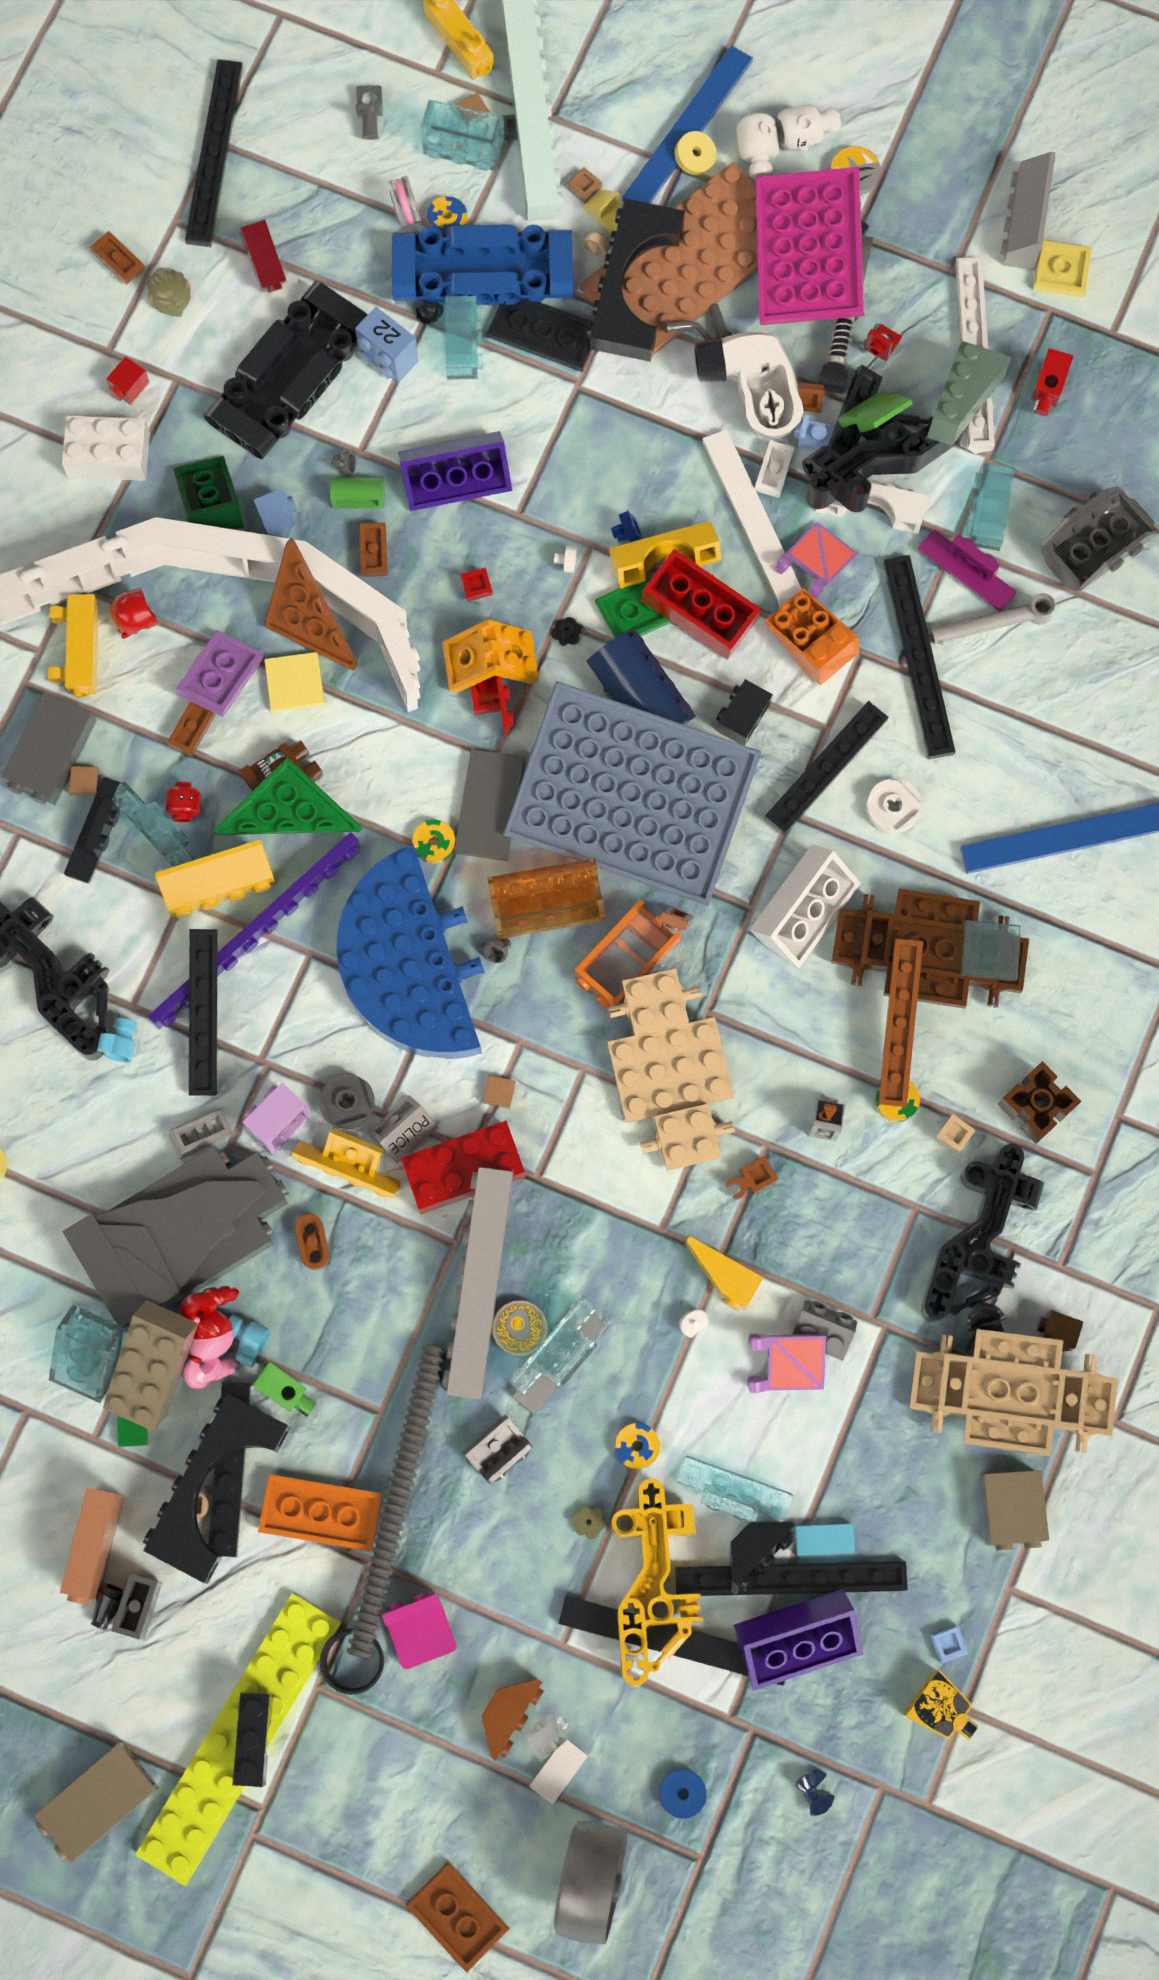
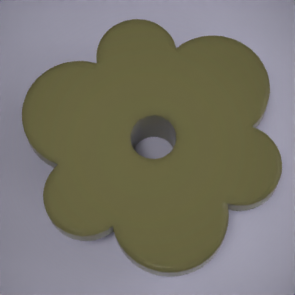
M583 1506L581 1511L575 1513L572 1517V1523L577 1527L576 1533L580 1536L585 1534L588 1539H595L599 1534V1530L605 1527L604 1521L601 1520L603 1512L597 1507L590 1509L588 1506ZM588 1519L592 1521L590 1525L586 1524Z

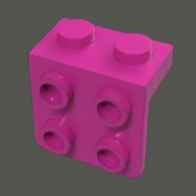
M431 1591L414 1596V1603L404 1606L403 1601L386 1607L388 1613L382 1615L385 1626H388L400 1664L404 1669L413 1668L456 1650L457 1645L439 1594L432 1595Z

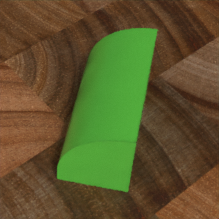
M332 477L330 484L332 508L385 509V477Z

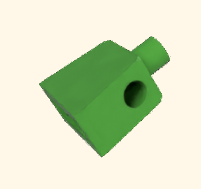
M271 1362L265 1365L252 1384L253 1387L289 1412L295 1408L307 1417L317 1404L304 1394L307 1389ZM285 1386L293 1390V1396L290 1399L281 1395V1391Z

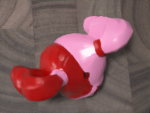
M229 1286L206 1288L202 1292L188 1295L181 1303L179 1310L181 1316L198 1323L188 1352L189 1359L183 1368L184 1379L191 1388H205L213 1381L217 1382L240 1368L239 1362L234 1358L228 1360L226 1358L218 1359L231 1346L234 1332L230 1320L226 1315L217 1311L216 1307L225 1305L229 1301H234L238 1297L239 1290L235 1287L232 1289Z

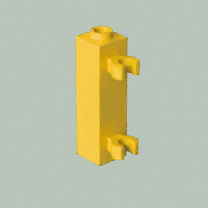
M423 0L425 16L471 79L474 80L479 76L487 75L494 68L493 53L485 43L483 36L479 31H476L454 0Z
M94 594L68 595L67 608L60 606L49 607V617L52 618V623L60 624L67 622L66 667H48L47 678H50V683L53 684L65 682V687L70 695L85 698L89 694H97L99 603Z

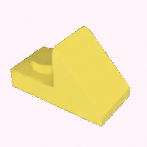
M600 190L583 205V208L611 235L612 230L617 231L618 224L615 223V217L618 207L622 208L619 204L620 194L614 191Z

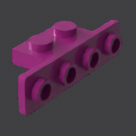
M932 530L918 547V551L999 612L1005 608L1016 594L1015 589L996 576L1000 568L997 560L992 555L979 550L976 544L967 537L963 538L958 534L951 542L938 531Z

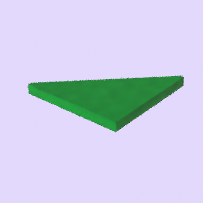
M287 757L213 829V832L216 835L360 832L362 826Z

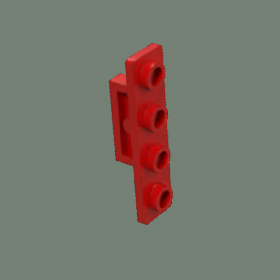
M495 675L471 686L474 715L501 712L504 736L510 735L509 727L514 726L512 710H506L505 702L510 701L508 685L503 686L502 677Z

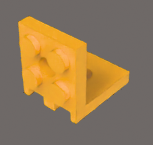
M488 619L442 641L450 692L458 693L495 675L527 684L539 681L532 631ZM470 653V654H471V658H470L469 663L467 664V663H466V658H467V655Z

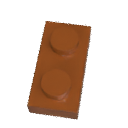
M110 231L106 232L90 246L91 252L126 285L145 269L144 264Z
M386 522L359 524L361 577L388 576Z
M190 701L167 741L168 746L193 757L216 714Z

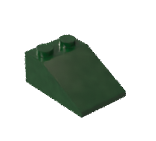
M224 456L173 468L189 523L232 530L244 528L239 501Z

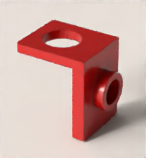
M880 324L876 331L870 329L864 349L887 362L902 336ZM883 335H888V336H890L892 340L886 338V337L883 336Z

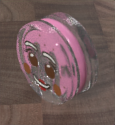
M404 175L401 176V179L397 178L395 181L394 179L387 181L400 226L405 228L408 227V224L412 225L414 222L415 224L422 222L409 177Z

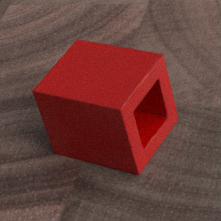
M126 356L106 378L109 393L116 400H124L129 405L150 383L146 370Z

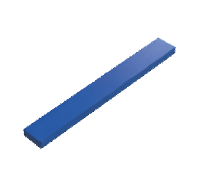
M731 45L622 196L623 202L626 198L652 203L678 166L675 159L677 142L689 132H703L749 68L753 57Z
M1159 804L961 846L960 851L966 873L970 874L1159 833Z

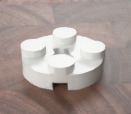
M883 780L876 784L869 794L866 804L868 817L878 829L885 831L887 834L893 835L898 832H904L911 828L919 817L921 809L920 795L915 787L907 781ZM891 801L894 803L898 801L900 803L898 806L899 811H890L887 802Z

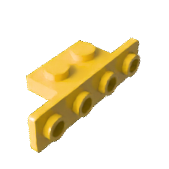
M335 1128L330 1131L324 1150L299 1141L290 1155L301 1164L314 1166L323 1170L328 1175L348 1180L354 1186L370 1189L381 1197L394 1198L401 1186V1182L377 1172L384 1148Z

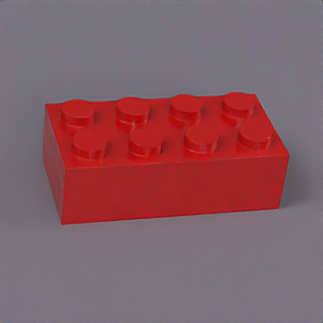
M673 549L643 589L641 598L642 602L726 660L731 657L751 630L761 612L760 607L675 549Z
M507 1120L400 1157L420 1215L475 1196L476 1189H471L473 1172L478 1173L479 1167L514 1171L513 1182L526 1178L525 1170Z

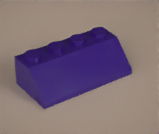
M500 431L397 451L410 511L513 491L505 444Z
M843 1589L733 1624L737 1643L753 1691L863 1655L855 1610ZM756 1647L760 1654L752 1653L750 1649Z

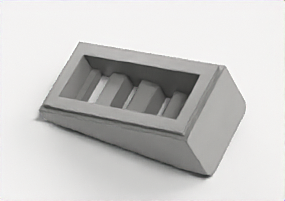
M220 1108L170 1129L169 1139L181 1160L220 1141L233 1132ZM212 1120H216L221 1130L220 1132L216 1133L211 1123ZM204 1124L210 1134L208 1137L205 1136L201 1128ZM195 1130L199 1141L195 1142L191 1131ZM183 1135L189 1144L187 1146H184L180 1138Z

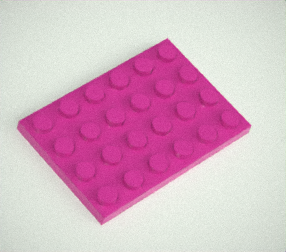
M859 167L756 177L760 325L864 316Z

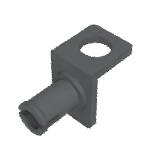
M380 85L357 86V104H355L357 116H362V139H378L377 116H383L382 87ZM366 92H373L377 96L376 103L364 104L362 101L363 95Z

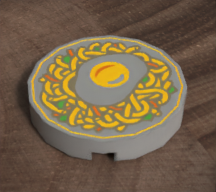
M526 1300L512 1301L505 1304L496 1313L492 1324V1335L497 1346L504 1353L513 1357H527L537 1352L544 1345L548 1336V1322L544 1312L536 1304Z

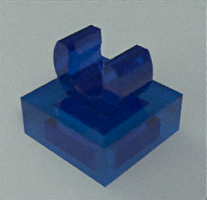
M629 511L619 514L621 524L611 528L614 539L617 538L618 542H623L627 539L630 542L643 539L636 518Z

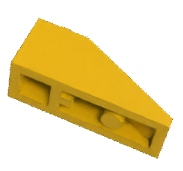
M689 1236L685 1245L716 1291L725 1299L723 1303L736 1311H739L740 1308L746 1310L763 1277Z

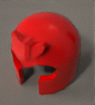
M141 587L117 595L111 603V617L113 623L118 628V632L122 634V639L137 634L140 630H148L160 624L150 607L146 604Z

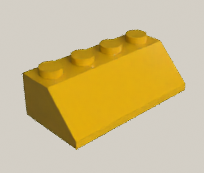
M261 839L155 873L172 918L176 916L177 918H185L192 915V911L201 908L204 910L213 909L220 902L226 900L231 902L243 899L245 894L254 891L256 893H263L270 890L271 886L276 885Z

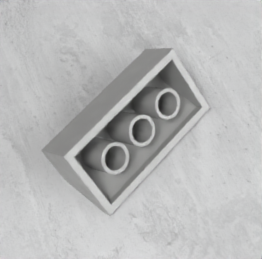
M1048 152L1021 161L1018 172L1013 171L1010 187H1015L1014 194L1009 195L1007 209L1011 210V216H1006L1004 232H1007L1008 236L1007 240L1003 239L1000 255H1005L1003 266L1034 270L1043 244L1056 152Z

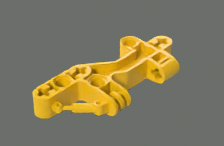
M652 1478L644 1480L639 1486L637 1494L638 1508L620 1510L615 1513L611 1521L612 1532L618 1538L641 1539L643 1568L621 1602L617 1612L621 1675L623 1681L631 1687H638L645 1683L649 1672H657L660 1669L661 1663L666 1658L670 1659L691 1635L692 1623L703 1621V1617L698 1616L701 1605H697V1600L701 1599V1594L669 1595L663 1588V1584L671 1569L668 1537L696 1534L693 1504L666 1505L663 1485L660 1481ZM649 1486L652 1487L653 1491L658 1492L654 1497L653 1503L654 1507L659 1505L660 1509L652 1507L644 1510L643 1506L649 1507V1496L643 1494ZM621 1517H627L632 1522V1528L626 1532L621 1531L617 1528L616 1521ZM673 1601H680V1606L676 1607V1610L680 1612L681 1618H672L674 1610ZM662 1603L667 1607L668 1614L665 1618L660 1619L653 1615L652 1606L654 1604ZM628 1605H632L633 1610H638L639 1614H636L634 1617V1626L640 1625L641 1630L637 1628L623 1630V1626H629L628 1615H623V1611L627 1610ZM677 1624L678 1631L663 1647L660 1657L654 1662H648L646 1628L648 1626ZM628 1635H636L640 1638L641 1647L638 1650L632 1651L626 1647L625 1638ZM642 1654L643 1660L637 1659V1669L643 1670V1674L638 1677V1681H634L633 1676L627 1674V1671L632 1669V1659L626 1661L625 1656L636 1657Z

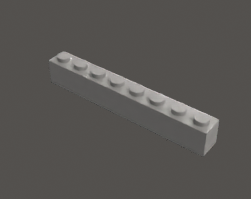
M479 1167L478 1173L473 1172L471 1189L476 1190L474 1201L469 1200L467 1217L472 1218L470 1229L465 1228L463 1245L468 1246L466 1257H461L459 1274H464L463 1283L462 1285H457L455 1302L460 1304L458 1314L453 1313L451 1330L456 1332L454 1342L449 1341L447 1359H452L450 1370H445L443 1387L448 1388L447 1395L479 1400L483 1396L514 1171Z

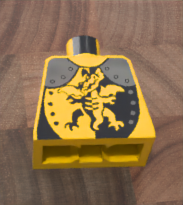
M936 1669L903 1714L906 1718L946 1739H949L956 1730L969 1740L978 1728L977 1724L966 1717L972 1704L940 1670Z

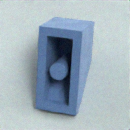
M282 488L253 499L266 535L288 538L295 523L293 512L297 511L292 496L286 497Z

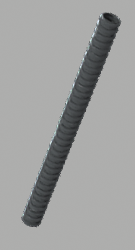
M426 1344L422 1346L424 1354H420L422 1362L418 1363L420 1370L416 1371L415 1374L418 1378L413 1382L416 1386L411 1390L413 1397L409 1398L411 1406H407L409 1414L405 1415L407 1422L402 1426L405 1430L400 1434L402 1437V1441L398 1442L400 1450H396L398 1458L394 1459L396 1466L391 1470L394 1474L389 1478L391 1481V1485L387 1486L389 1494H385L387 1502L383 1503L385 1510L380 1514L383 1518L382 1521L378 1522L380 1530H376L378 1538L374 1539L376 1546L371 1550L374 1554L373 1557L369 1558L371 1566H367L369 1574L365 1575L367 1582L362 1586L365 1590L364 1593L360 1594L362 1602L358 1603L360 1610L356 1611L355 1614L358 1618L353 1622L356 1626L355 1630H351V1634H353V1638L349 1639L351 1646L346 1650L349 1655L364 1659L372 1658L370 1651L375 1647L372 1643L373 1640L377 1639L375 1630H379L377 1622L381 1621L379 1614L384 1610L381 1606L382 1603L386 1602L384 1594H388L386 1586L390 1585L391 1582L388 1578L393 1574L390 1570L391 1567L395 1566L393 1558H397L395 1550L399 1549L397 1542L402 1537L399 1533L404 1529L401 1525L402 1522L406 1521L404 1513H408L406 1505L410 1504L408 1497L413 1493L410 1489L415 1485V1482H413V1478L417 1477L415 1469L419 1468L417 1461L421 1460L419 1453L423 1451L424 1447L421 1445L426 1440L423 1436L428 1432V1429H426V1425L430 1424L428 1416H432L430 1408L434 1407L432 1400L436 1399L437 1395L434 1392L439 1388L436 1384L441 1379L439 1373L443 1371L441 1364L445 1363L443 1356L447 1355V1351L444 1348Z

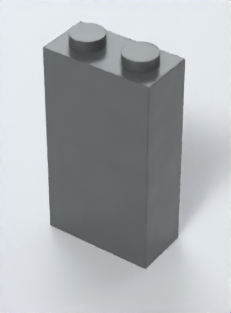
M43 692L1 776L7 785L6 788L19 795L22 792L31 795L30 798L40 804L45 805L48 802L55 805L70 776L71 766H75L97 721L93 713Z

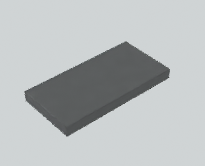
M471 749L454 854L508 862L511 838L504 836L503 833L520 787L524 765L523 756Z

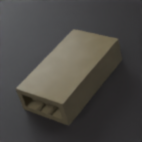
M121 1742L34 1816L38 1820L36 1826L45 1837L50 1835L57 1844L54 1849L60 1858L64 1861L68 1859L72 1863L160 1788L125 1743Z

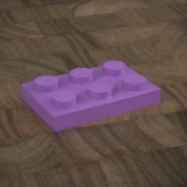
M216 630L177 686L176 694L224 717L263 660V652Z

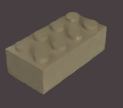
M146 1300L132 1316L103 1409L155 1431L168 1414L198 1323Z

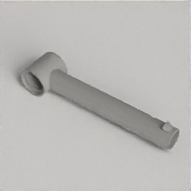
M1040 593L1032 599L1031 604L952 623L951 625L940 627L936 625L930 629L933 644L943 645V642L1029 620L1034 624L1044 625L1052 617L1055 609V600L1049 594ZM1042 605L1047 608L1048 612L1040 613L1035 607Z

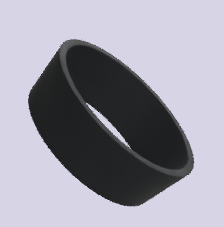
M349 1628L335 1633L327 1640L320 1655V1669L323 1678L334 1690L343 1694L355 1695L369 1690L379 1680L384 1667V1654L379 1642L373 1640L380 1658L379 1669L375 1677L368 1684L359 1688H347L338 1684L329 1672L327 1659L333 1644L338 1639L351 1635V1630H355V1628Z

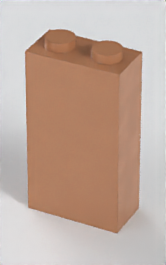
M86 1488L60 1593L68 1595L67 1601L89 1604L90 1599L96 1600L98 1589L102 1588L125 1496Z

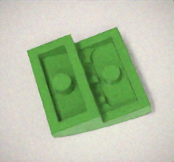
M879 393L871 396L837 419L842 428L856 423L862 433L880 426L913 403L911 399L899 394Z

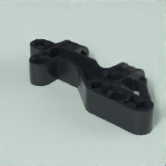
M897 414L874 429L860 432L866 440L842 456L830 447L822 446L803 459V470L811 479L806 498L807 503L814 509H824L837 500L849 511L861 512L867 506L872 487L867 478L872 475L914 474L954 447L956 442L951 446L927 438L933 417L922 419L919 415ZM919 424H927V426H925L916 433L909 431L905 426H903H918Z
M35 897L28 898L13 912L0 902V915L5 920L3 924L0 923V968L7 965L18 954L33 969L39 1013L85 1059L91 1061L98 1060L104 1054L98 1051L97 1047L101 1033H106L107 1031L104 1026V1017L107 1016L109 986L104 979L108 976L110 969L107 967L101 968L102 963L99 960L94 961L95 955L88 953L71 969L61 971L58 958L38 938L52 922L54 915ZM81 974L85 980H88L84 984L79 978ZM78 984V990L74 994H66L68 986ZM96 990V1016L99 1017V1025L92 1030L75 1013V1009ZM50 1005L56 1007L62 1014L59 1018L48 1009ZM77 1022L78 1025L75 1031L71 1033L65 1032L68 1023ZM85 1036L90 1043L95 1045V1048L92 1050L87 1048L81 1039Z
M1011 1143L1003 1146L996 1154L993 1165L974 1161L963 1169L960 1178L963 1186L969 1190L984 1194L977 1220L947 1241L937 1252L921 1305V1313L925 1320L934 1323L939 1322L948 1313L955 1316L967 1307L972 1309L978 1302H986L1000 1295L1003 1287L1014 1289L1015 1284L1012 1282V1278L1015 1279L1017 1277L1015 1268H1020L1021 1263L994 1253L991 1250L990 1243L1002 1233L1010 1205L1027 1210H1037L1045 1184L1039 1179L1020 1173L1024 1161V1152L1020 1146ZM1007 1153H1011L1014 1161L1008 1166V1170H1003L1008 1160L1005 1156ZM969 1170L979 1171L982 1177L981 1181H972L968 1175ZM953 1249L954 1255L957 1257L951 1261L949 1268L944 1267L949 1259V1255L945 1252ZM973 1257H979L984 1261V1270L979 1271L972 1266ZM993 1262L999 1264V1266L994 1267L993 1272L996 1273V1276L989 1274V1271L993 1266ZM960 1274L988 1282V1288L966 1298V1302L958 1306L952 1304ZM938 1275H945L949 1278V1288H941L937 1284ZM938 1295L943 1296L939 1299L938 1308L942 1311H939L936 1315L932 1314L933 1309L929 1306L935 1303Z

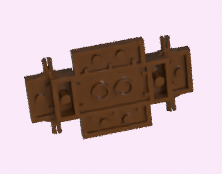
M899 888L894 914L872 911L875 896L871 894L868 904L869 894L863 895L862 909L855 911L839 909L831 964L843 965L853 969L851 985L855 986L856 980L857 986H862L864 971L886 972L883 996L889 997L894 940L905 939L923 941L918 1002L965 1009L970 985L989 990L987 1006L991 1007L993 1005V1008H998L1000 992L1008 991L1020 994L1023 992L1029 938L1016 937L1008 933L1010 917L1005 916L1004 918V915L998 916L997 930L977 927L980 901Z

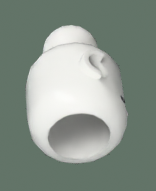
M811 104L784 109L778 114L776 119L778 139L786 150L800 149L808 151V147L821 143L824 131L834 133L839 130L841 125L837 109L827 108L823 113H820Z
M764 113L749 114L738 122L736 134L740 157L745 162L751 164L749 174L752 179L756 180V177L772 175L773 167L769 161L775 159L779 153V140L775 120L770 115Z

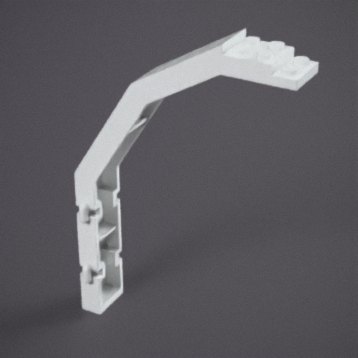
M155 517L115 532L116 537L107 540L103 536L34 562L35 567L27 570L22 566L0 574V626L41 611L40 606L48 603L51 606L66 602L68 595L87 594L121 581L120 577L130 573L131 577L162 565L276 583L285 545L289 539ZM295 540L329 608L378 642L407 711L410 712L418 709L417 699L421 698L418 690L420 685L417 679V672L420 671L418 664L420 658L415 646L410 647L408 641L410 636L407 630L406 611L306 541Z

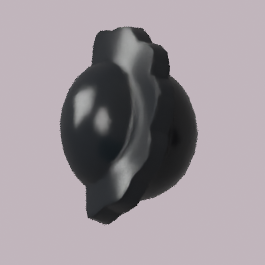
M437 303L421 304L420 307L416 308L417 318L420 319L421 323L428 325L437 322L444 312L443 305Z

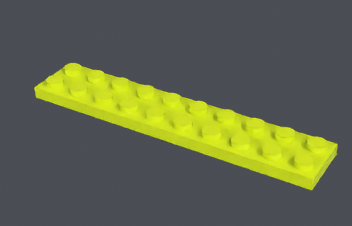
M291 1593L137 1850L136 1856L182 1885L186 1886L245 1788V1786H232L240 1693L273 1694L272 1718L267 1737L268 1749L318 1665L325 1643L331 1636L337 1633L342 1622L298 1595Z

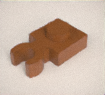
M765 1156L740 1169L743 1177L729 1179L726 1182V1187L728 1188L734 1184L738 1185L740 1192L735 1194L733 1199L739 1200L744 1196L747 1189L750 1188L753 1195L776 1183L779 1179Z

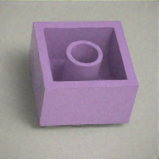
M283 1082L278 1087L273 1085L265 1093V1100L258 1107L256 1105L252 1106L245 1113V1120L242 1122L247 1131L272 1155L311 1116L306 1104Z

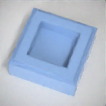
M958 1625L930 1635L940 1663L968 1654Z

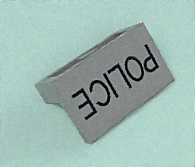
M408 1095L368 1133L384 1148L393 1161L398 1164L401 1161L400 1157L408 1155L438 1126L424 1108Z

